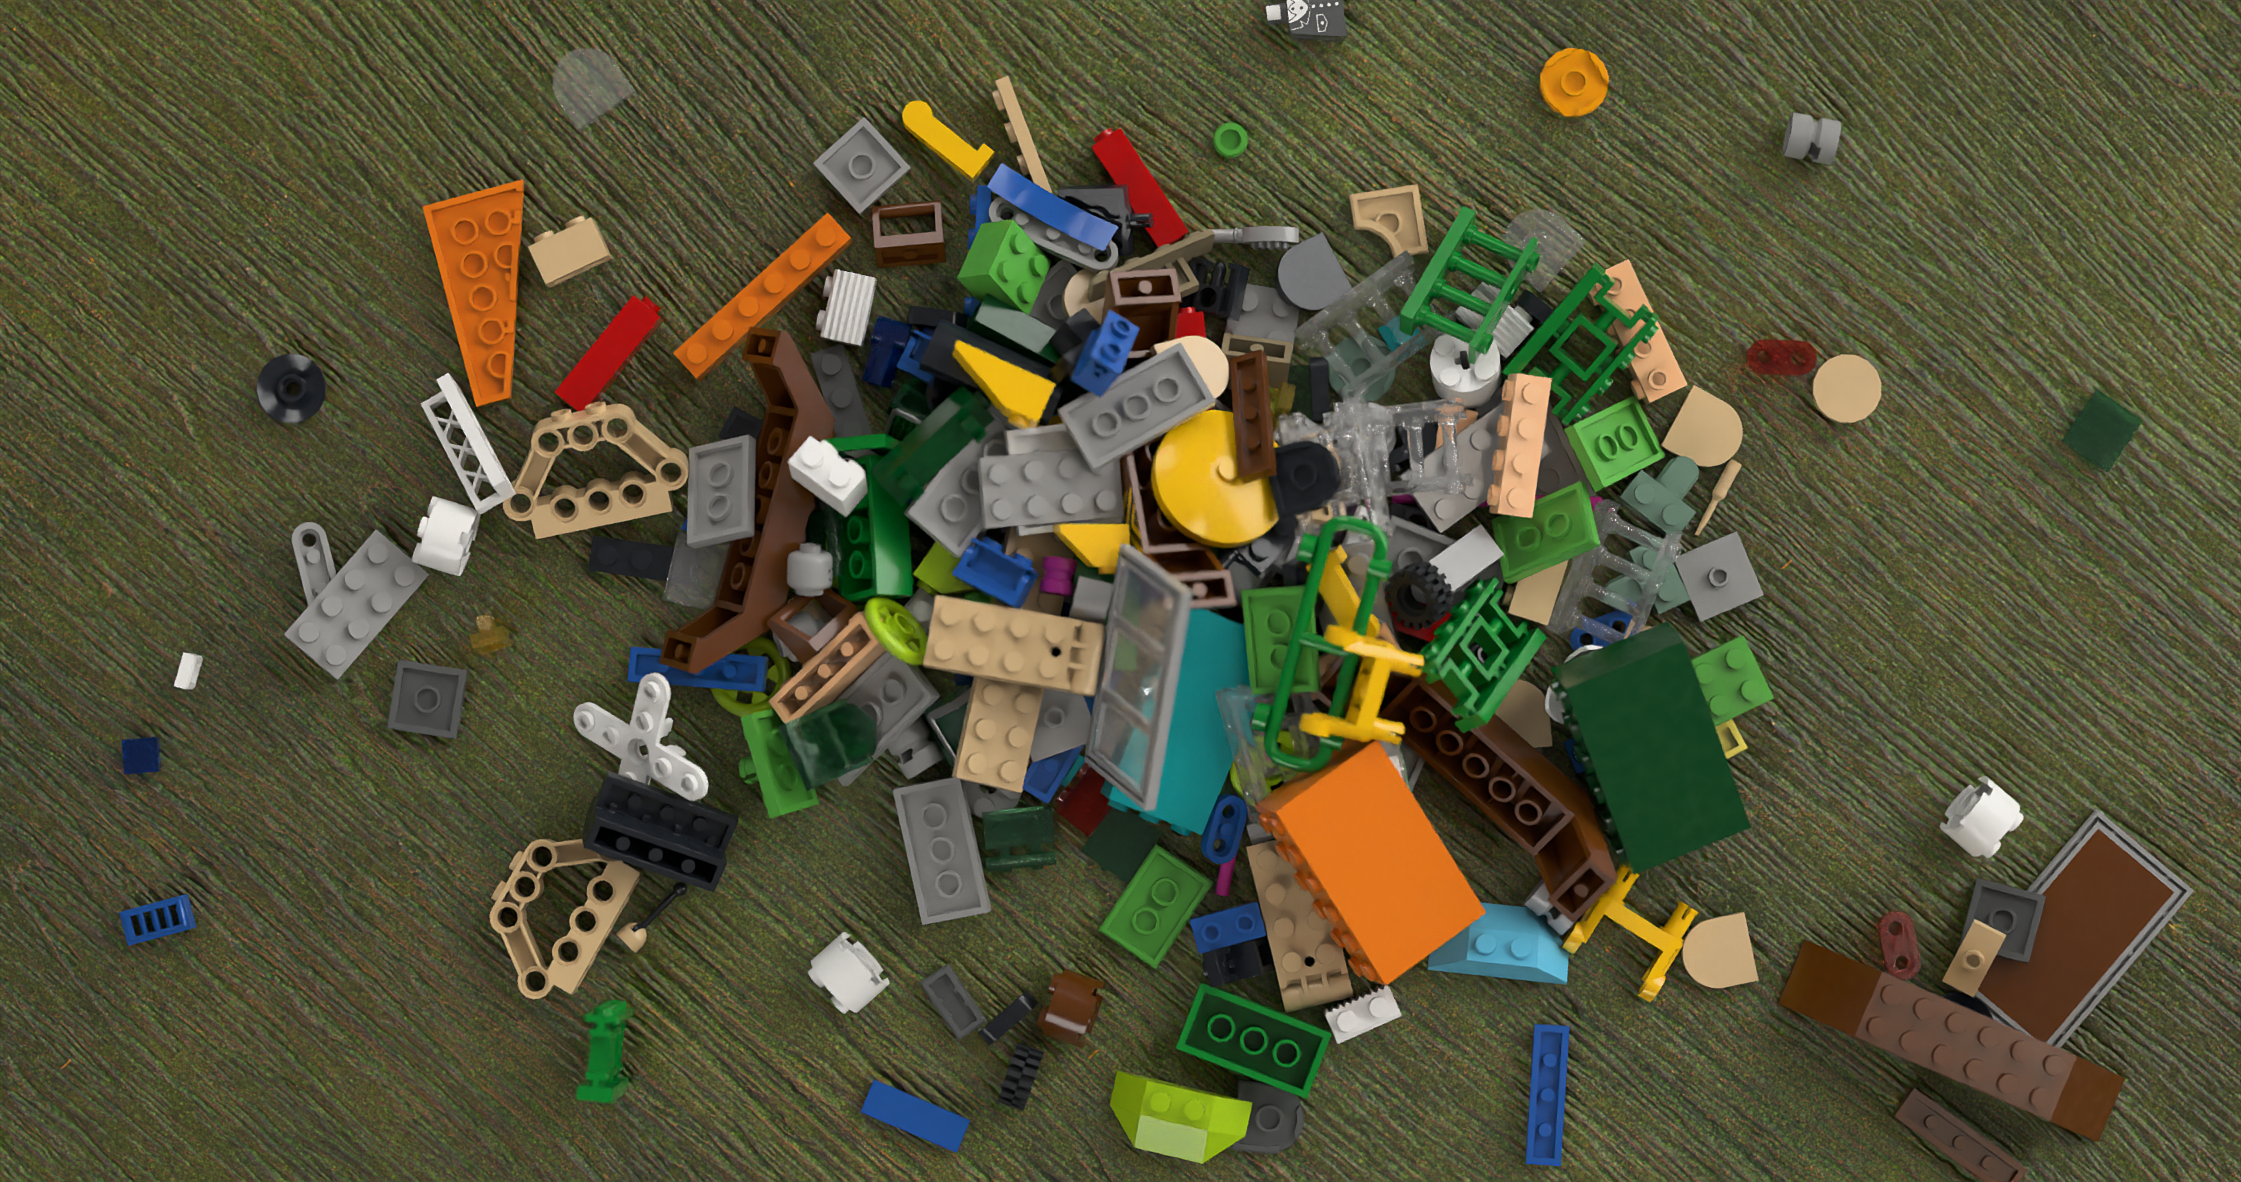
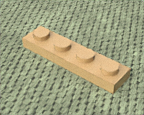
M1006 76L995 80L998 90L992 91V95L998 110L1005 109L1010 122L1005 123L1004 126L1011 144L1014 142L1019 144L1022 154L1016 156L1023 176L1030 174L1033 183L1052 193L1009 77Z

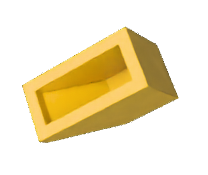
M1129 524L1053 525V532L1087 567H1098V574H1115L1120 545H1130Z

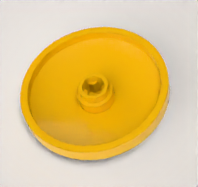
M1222 410L1204 411L1168 431L1160 441L1151 467L1154 495L1167 519L1189 538L1213 547H1238L1262 537L1279 520L1269 478L1266 477L1244 484L1238 477L1233 412ZM1274 440V448L1279 447Z

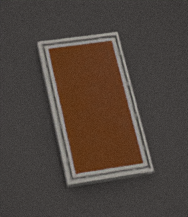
M2095 809L2026 890L2046 896L2029 964L1995 956L1975 997L1985 1003L1992 1014L1993 1020L2057 1048H2061L2194 890L2110 821L2102 811ZM1950 986V988H1951L1952 990H1955V991H1957V992H1962V991H1960V990H1958V989H1956V988Z

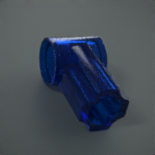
M881 315L878 316L870 342L872 348L862 381L891 389L898 369L896 366L909 342L912 331L911 324Z

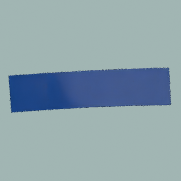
M1001 163L986 186L1005 200L1042 222L1102 251L1105 250L1118 229V226L1053 195Z

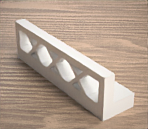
M447 373L437 379L442 391L421 403V406L476 511L481 515L512 497L516 492L460 386ZM448 401L452 409L449 419L436 417L433 409ZM454 428L464 431L466 438L463 446L450 443L449 440ZM468 454L477 456L480 462L477 473L465 471L463 468ZM482 481L491 483L496 493L480 501L477 494Z

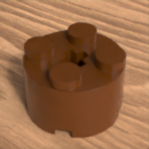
M1065 969L1063 973H1055L1048 989V993L1052 994L1053 997L1050 1005L1047 1008H1042L1037 1021V1027L1043 1029L1042 1034L1083 1049L1087 1041L1082 1040L1081 1037L1085 1035V1032L1091 1033L1103 999V996L1097 994L1098 989H1105L1106 983Z

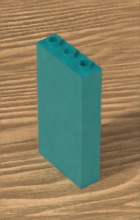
M1207 609L1189 610L1155 810L1144 811L1105 779L1100 792L1109 799L1108 805L1127 812L1129 807L1139 810V817L1158 824L1160 819L1172 823L1170 829L1185 836H1189L1191 831L1200 835L1203 834L1261 696L1251 695L1244 624ZM1157 658L1136 705L1137 708L1151 719L1162 663ZM1130 721L1113 761L1141 783L1149 735Z

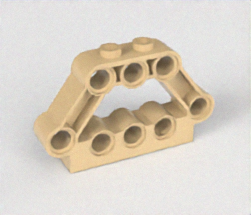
M596 402L585 406V410L572 413L571 409L558 410L551 413V417L540 420L535 425L529 453L517 479L511 482L516 492L515 495L524 494L531 502L526 506H519L510 497L503 501V509L505 514L515 521L531 520L536 539L671 512L673 510L671 491L681 488L686 483L689 472V460L681 450L670 448L637 421L634 412L626 405L611 404L606 406L605 402ZM614 418H620L626 422L627 427L622 431H615L610 428L608 422ZM580 425H585L592 430L593 434L588 438H581L575 434L574 429ZM550 432L555 434L559 441L554 445H546L541 441L540 436ZM607 440L610 443L617 444L652 473L644 475L638 471H630L625 473L619 481L610 482L604 478H596L591 480L585 488L576 489L570 485H562L557 487L551 495L538 496L555 457L563 449L573 447L578 451H588L599 441ZM667 463H675L680 467L681 471L676 475H668L662 470V467ZM630 484H635L642 489L643 493L637 497H632L625 493L624 488ZM596 491H601L608 496L609 500L603 504H598L591 500L590 495ZM560 499H569L574 503L575 507L569 511H564L557 506L556 502Z
M548 838L539 839L530 843L524 853L519 850L509 866V869L513 872L507 883L501 881L494 891L491 899L496 902L490 913V923L493 929L501 934L519 975L517 979L518 988L525 997L530 999H539L550 994L555 986L571 995L576 993L644 873L643 870L632 864L583 848L582 839L561 842ZM541 846L547 847L552 853V860L547 866L540 865L535 858L536 851ZM600 861L607 863L602 875L593 878L589 882L587 887L588 899L585 905L572 912L569 919L571 929L567 936L555 942L552 949L553 961L549 967L546 966L527 922V912L525 910L529 902L538 899L542 895L544 890L543 878L546 872L561 866ZM523 877L531 878L535 884V890L531 896L521 894L518 889V883ZM600 881L609 882L613 888V894L609 900H602L596 894V886ZM506 907L513 908L518 915L514 926H507L501 920V913ZM583 911L591 912L595 917L596 923L592 930H584L579 925L578 918ZM565 942H572L578 948V956L574 961L566 960L561 953L562 945ZM533 971H538L545 977V986L542 990H535L529 984L528 978Z

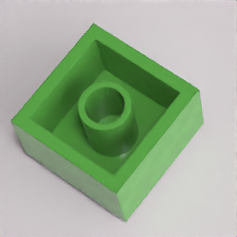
M1013 219L983 223L977 232L957 279L978 302L988 293L1029 315L1052 262Z
M1744 635L1737 636L1691 658L1715 726L1774 699Z

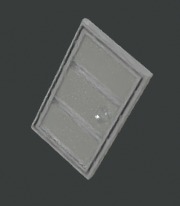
M1121 544L1084 761L1140 808L1147 811L1155 810L1193 591L1131 545Z

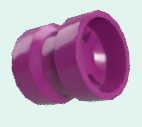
M1043 556L1042 568L1045 573L1044 578L1040 580L1039 592L1072 597L1074 593L1072 575L1076 573L1078 561L1063 557Z

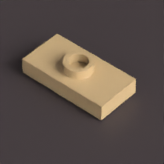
M1974 919L1942 982L1974 998L2006 935Z

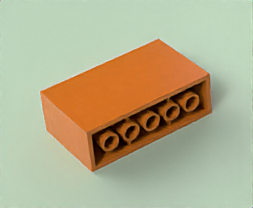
M1349 738L1346 739L1341 751L1333 749L1332 756L1323 769L1314 773H1298L1254 805L1260 814L1257 816L1259 824L1266 833H1272L1278 844L1275 845L1278 854L1286 863L1291 862L1296 870V873L1293 874L1294 879L1302 890H1308L1315 900L1311 903L1313 909L1322 920L1327 919L1333 928L1330 931L1332 939L1341 949L1345 947L1351 957L1348 963L1359 977L1363 976L1371 982L1376 981L1383 985H1388L1486 913L1379 740L1371 738L1369 741L1362 742Z

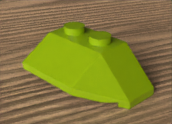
M1119 1070L1116 1074L1110 1101L1111 1108L1134 1148L1201 1164L1246 1136L1253 1105L1251 1101Z

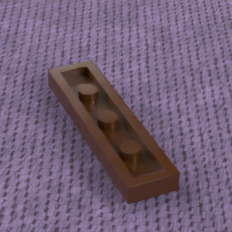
M1261 349L1229 359L1238 477L1244 484L1277 474L1267 356Z
M1911 1087L1892 1114L1896 1119L1984 1182H2020L2028 1170L1913 1087Z

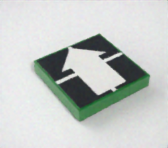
M885 433L824 439L837 450L838 456L846 462L867 455L886 456L901 442Z

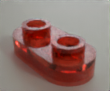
M1764 339L1753 343L1746 352L1747 366L1758 375L1803 376L1812 371L1817 361L1815 349L1805 341ZM1759 352L1767 353L1769 357L1767 364L1758 362L1757 354ZM1794 353L1802 355L1803 363L1801 365H1795L1792 362V355Z
M1889 911L1881 916L1877 924L1884 968L1893 977L1900 980H1909L1919 972L1921 966L1914 924L1907 914L1900 911ZM1896 921L1900 925V931L1892 935L1889 932V925ZM1899 956H1904L1907 961L1906 966L1902 969H1898L1895 965V960Z

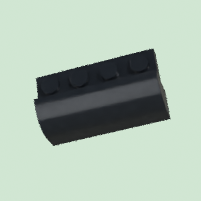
M942 318L919 366L920 370L957 387L964 384L971 393L978 389L991 402L952 355L956 342L959 340L1052 382L1047 377L1052 368ZM1069 378L1063 380L1058 385H1054L1038 421L1039 424L1043 426L1048 425Z
M607 771L597 796H593L587 812L582 834L583 848L715 892L727 865L725 851L738 824V816Z

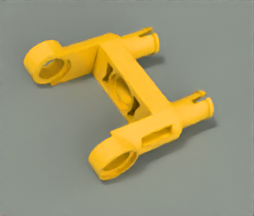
M1328 625L1324 640L1343 646V650L1364 655L1346 719L1313 712V715L1302 714L1298 728L1324 737H1329L1332 734L1362 742L1369 741L1372 738L1394 745L1400 744L1402 738L1396 736L1395 733L1404 734L1403 723L1376 718L1389 672L1396 671L1418 677L1422 670L1417 669L1414 665L1423 667V656L1396 650L1389 642L1360 636L1354 631Z
M1620 864L1616 871L1618 877L1616 882L1584 912L1579 921L1573 924L1565 936L1564 944L1561 947L1574 954L1582 942L1586 944L1603 915L1610 918L1659 949L1641 979L1644 982L1637 994L1650 1003L1661 989L1666 979L1665 974L1684 945V940L1681 938L1699 912L1679 901L1664 927L1660 926L1658 928L1624 907L1623 899L1640 875H1634L1631 870L1629 871L1628 867L1621 866Z

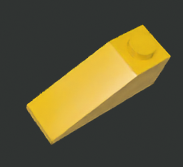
M957 340L952 355L1001 414L1009 417L1008 422L1021 429L1026 430L1028 426L1035 429L1055 384Z

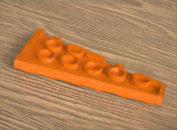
M523 179L422 206L477 408L511 399L525 183Z

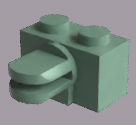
M1678 456L1671 459L1655 479L1641 469L1634 474L1616 497V500L1666 539L1673 541L1696 514V511L1682 500L1699 477L1698 466L1693 459L1686 456Z
M1661 536L1625 552V556L1632 569L1608 581L1603 592L1605 602L1614 610H1626L1643 601H1647L1654 615H1659L1691 600Z

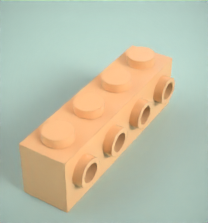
M1629 259L1606 269L1605 273L1616 280L1612 288L1606 293L1611 300L1630 316H1633L1642 304L1646 305L1653 313ZM1597 283L1587 295L1593 306L1599 304L1603 313L1606 308L1594 299L1595 294L1602 287ZM1617 318L1606 330L1607 333L1614 336L1619 342V349L1615 350L1616 355L1645 323L1643 320L1640 319L1630 329ZM1658 321L1655 325L1659 330L1647 344L1640 341L1632 351L1636 356L1627 366L1634 379L1630 381L1631 389L1637 400L1643 399L1645 405L1687 386L1686 380Z
M1508 374V380L1504 381L1502 388V401H1505L1503 415L1499 416L1497 424V435L1500 436L1498 450H1495L1492 460V470L1495 471V475L1487 496V504L1490 505L1489 513L1532 518L1552 378Z
M865 611L854 615L848 621L849 625L832 638L817 655L802 665L803 669L794 677L786 680L779 687L780 690L768 701L788 728L799 727L814 720L886 651L871 632L865 618Z

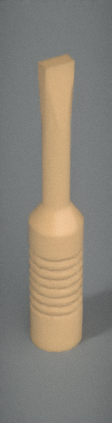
M1729 459L1718 483L1712 491V500L1700 521L1695 535L1699 536L1718 502L1725 498L1742 464Z

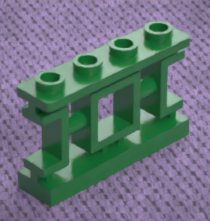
M1596 262L1503 370L1507 377L1508 374H1524L1552 378L1550 389L1559 395L1561 399L1552 408L1551 412L1556 416L1558 415L1566 426L1572 419L1578 423L1591 408L1587 404L1589 399L1595 393L1601 396L1613 383L1614 380L1609 376L1615 369L1619 367L1624 370L1636 356L1632 351L1640 341L1647 344L1659 330L1655 325L1659 316L1655 312L1652 313L1646 305L1642 304L1633 316H1630L1606 295L1616 280L1609 277L1605 273L1606 270ZM1599 283L1602 287L1595 294L1594 299L1603 305L1606 310L1596 322L1583 311L1571 321L1568 316L1593 287ZM1618 318L1627 327L1632 329L1640 319L1643 320L1645 323L1615 357L1610 353L1619 343L1606 332L1612 323ZM1580 324L1607 345L1587 369L1561 348L1563 343ZM1554 336L1557 340L1548 351L1561 362L1553 372L1549 374L1537 363L1528 373L1523 371L1525 366L1550 337ZM1571 371L1585 382L1594 372L1598 373L1599 376L1574 405L1568 409L1565 405L1574 394L1564 387L1561 382Z
M1495 576L1483 581L1480 578L1476 579L1465 588L1464 592L1466 595L1450 609L1449 614L1451 616L1434 631L1436 637L1419 652V655H1422L1424 659L1423 667L1415 665L1417 669L1422 670L1421 673L1426 672L1428 674L1425 680L1429 684L1442 679L1458 700L1451 711L1454 715L1460 714L1454 723L1462 733L1488 723L1546 639V636L1538 627L1528 631L1526 628L1529 623L1525 619L1513 624L1497 605L1504 592L1500 588L1494 589L1499 583ZM1472 637L1488 655L1483 665L1466 646Z
M607 999L606 1002L594 1006L592 1010L584 1014V1021L593 1022V1027L589 1031L591 1042L588 1071H586L585 1077L587 1080L577 1086L576 1100L612 1103L628 1091L629 1077L619 1076V1072L623 1070V1063L621 1062L624 1029H626L627 1025L625 1020L634 1015L635 1009L626 1007L627 1001Z

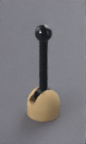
M677 882L671 894L641 924L633 922L624 925L616 933L619 938L636 953L646 942L647 933L645 928L677 896H682L686 893V884Z

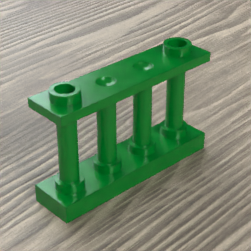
M1463 206L1400 312L1399 331L1412 336L1418 325L1423 327L1426 324L1468 343V362L1475 364L1480 354L1486 355L1494 339L1493 331L1528 272L1533 273L1537 268L1541 255L1537 253L1538 239L1533 236L1523 251L1478 231V227L1475 226L1476 211ZM1473 243L1515 262L1516 265L1507 278L1463 258L1461 252L1464 246H1470ZM1457 270L1501 291L1494 303L1489 304L1447 285V280H1445L1450 271L1454 273ZM1442 297L1485 318L1477 332L1431 312V307L1429 306L1433 299H1440Z

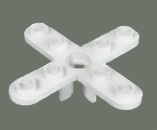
M651 673L641 679L630 725L594 703L586 702L577 706L574 711V724L578 732L621 759L619 775L648 785L652 777L691 801L701 799L706 795L708 780L704 771L683 758L686 752L679 746L671 744L665 747L659 743L660 738L667 736L668 732L671 731L673 724L672 718L665 719L671 690L664 676L659 673ZM646 744L649 754L643 756L639 747Z

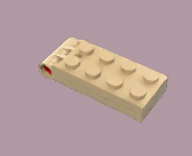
M936 595L923 667L1077 695L1095 696L1106 626L1082 622V620ZM1052 649H1058L1060 651V655L1058 657H1054L1051 655L1050 651Z
M1277 840L1247 846L1246 851L1285 1012L1289 1013L1353 997L1343 949L1335 943L1330 935V931L1333 928L1327 919L1322 920L1313 909L1311 903L1315 900L1310 892L1302 890L1294 879L1293 874L1296 873V870L1291 862L1286 863L1278 854L1275 845L1278 844ZM1308 956L1314 959V963L1311 966L1305 965L1304 962Z

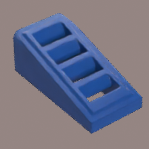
M188 894L119 912L128 946L196 928ZM172 905L176 907L180 925H174L170 910ZM160 908L163 909L167 924L165 929L161 927L157 909ZM149 911L155 930L150 933L144 914ZM134 915L138 917L142 935L139 936L135 935L131 916Z

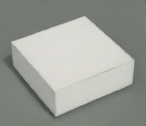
M183 652L174 684L175 687L190 690L195 688L203 661L202 656Z

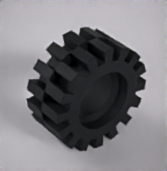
M1418 561L1413 562L1389 578L1388 582L1390 583L1385 586V591L1389 592L1385 596V602H1392V606L1388 610L1390 613L1397 612L1398 615L1394 619L1398 623L1405 620L1404 627L1410 628L1414 625V630L1426 629L1450 611L1452 605L1448 603L1453 601V594H1447V592L1452 587L1450 583L1444 584L1443 580L1447 578L1444 573L1439 576L1436 574L1439 568L1435 565L1428 569V562L1423 561L1420 564ZM1411 584L1417 586L1423 592L1426 598V607L1419 604L1414 598Z
M1017 1043L997 1102L1024 1111L1044 1051Z

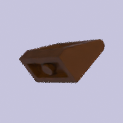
M941 200L872 206L874 250L877 268L946 262ZM935 215L936 232L882 236L880 219Z
M827 588L824 589L822 595L818 596L796 595L767 621V624L794 656L804 664L849 624L848 621L860 611L852 602ZM815 599L830 615L832 620L811 637L787 622Z

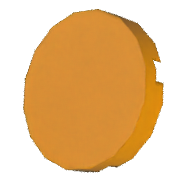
M1567 48L1556 52L1545 63L1540 74L1539 89L1544 102L1552 111L1565 117H1582L1592 113L1602 104L1608 91L1609 76L1604 63L1594 53L1578 48Z

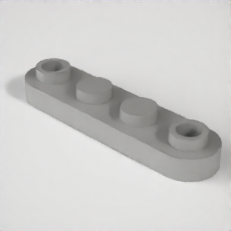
M1001 196L996 198L990 205V222L1003 221L1001 219L1003 213H1012V219L1036 246L1043 251L1096 274L1103 270L1112 271L1118 263V249L1112 240H1110L1105 250L1102 251L1042 222ZM1099 253H1104L1108 256L1104 262L1095 260V256Z
M313 522L300 524L294 530L291 540L308 606L336 575L327 535L320 525ZM310 534L315 537L316 543L314 546L307 547L303 544L302 539L305 535Z

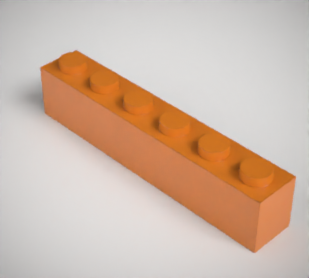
M827 212L675 350L673 354L701 382L747 340L750 326L760 328L853 244V240Z

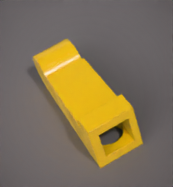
M915 100L905 106L902 118L907 131L972 183L994 158V151L983 143L978 151L933 117L931 108L927 103Z
M1340 544L1329 550L1319 591L1339 626L1352 631L1360 599L1340 565L1347 558ZM1310 563L1306 566L1308 572L1311 566ZM1371 614L1365 637L1376 639L1380 632V623L1376 616Z

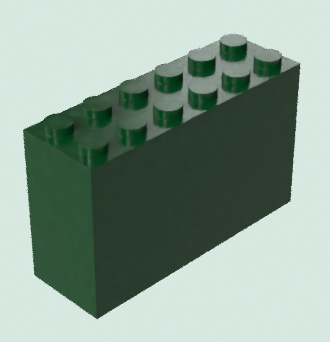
M1668 621L1550 668L1554 680L1549 682L1556 701H1560L1564 710L1561 713L1562 720L1567 731L1571 732L1575 743L1572 744L1575 755L1587 772L1583 774L1590 793L1594 794L1598 802L1595 805L1596 812L1601 823L1605 824L1609 835H1606L1612 853L1616 854L1621 866L1627 864L1635 875L1751 828L1685 641Z

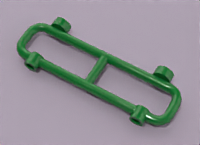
M1340 515L1331 518L1323 525L1319 536L1304 533L1297 560L1310 563L1311 566L1273 705L1258 702L1251 723V729L1265 733L1263 746L1266 755L1272 762L1281 767L1302 773H1314L1323 769L1328 764L1333 749L1341 751L1345 737L1332 734L1329 737L1321 736L1318 753L1312 759L1290 755L1278 748L1277 740L1303 646L1344 657L1328 714L1338 718L1343 717L1360 655L1343 650V646L1328 642L1322 636L1307 632L1334 534L1339 530H1348L1366 535L1374 542V551L1368 565L1366 580L1352 631L1360 636L1365 637L1380 580L1388 581L1393 561L1386 560L1388 540L1382 529L1369 521L1351 516Z

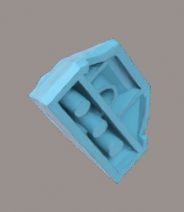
M1481 903L1486 913L1430 953L1428 959V970L1567 984L1569 952L1561 947L1564 942L1556 931L1546 923L1547 919L1544 915L1537 916L1527 907Z

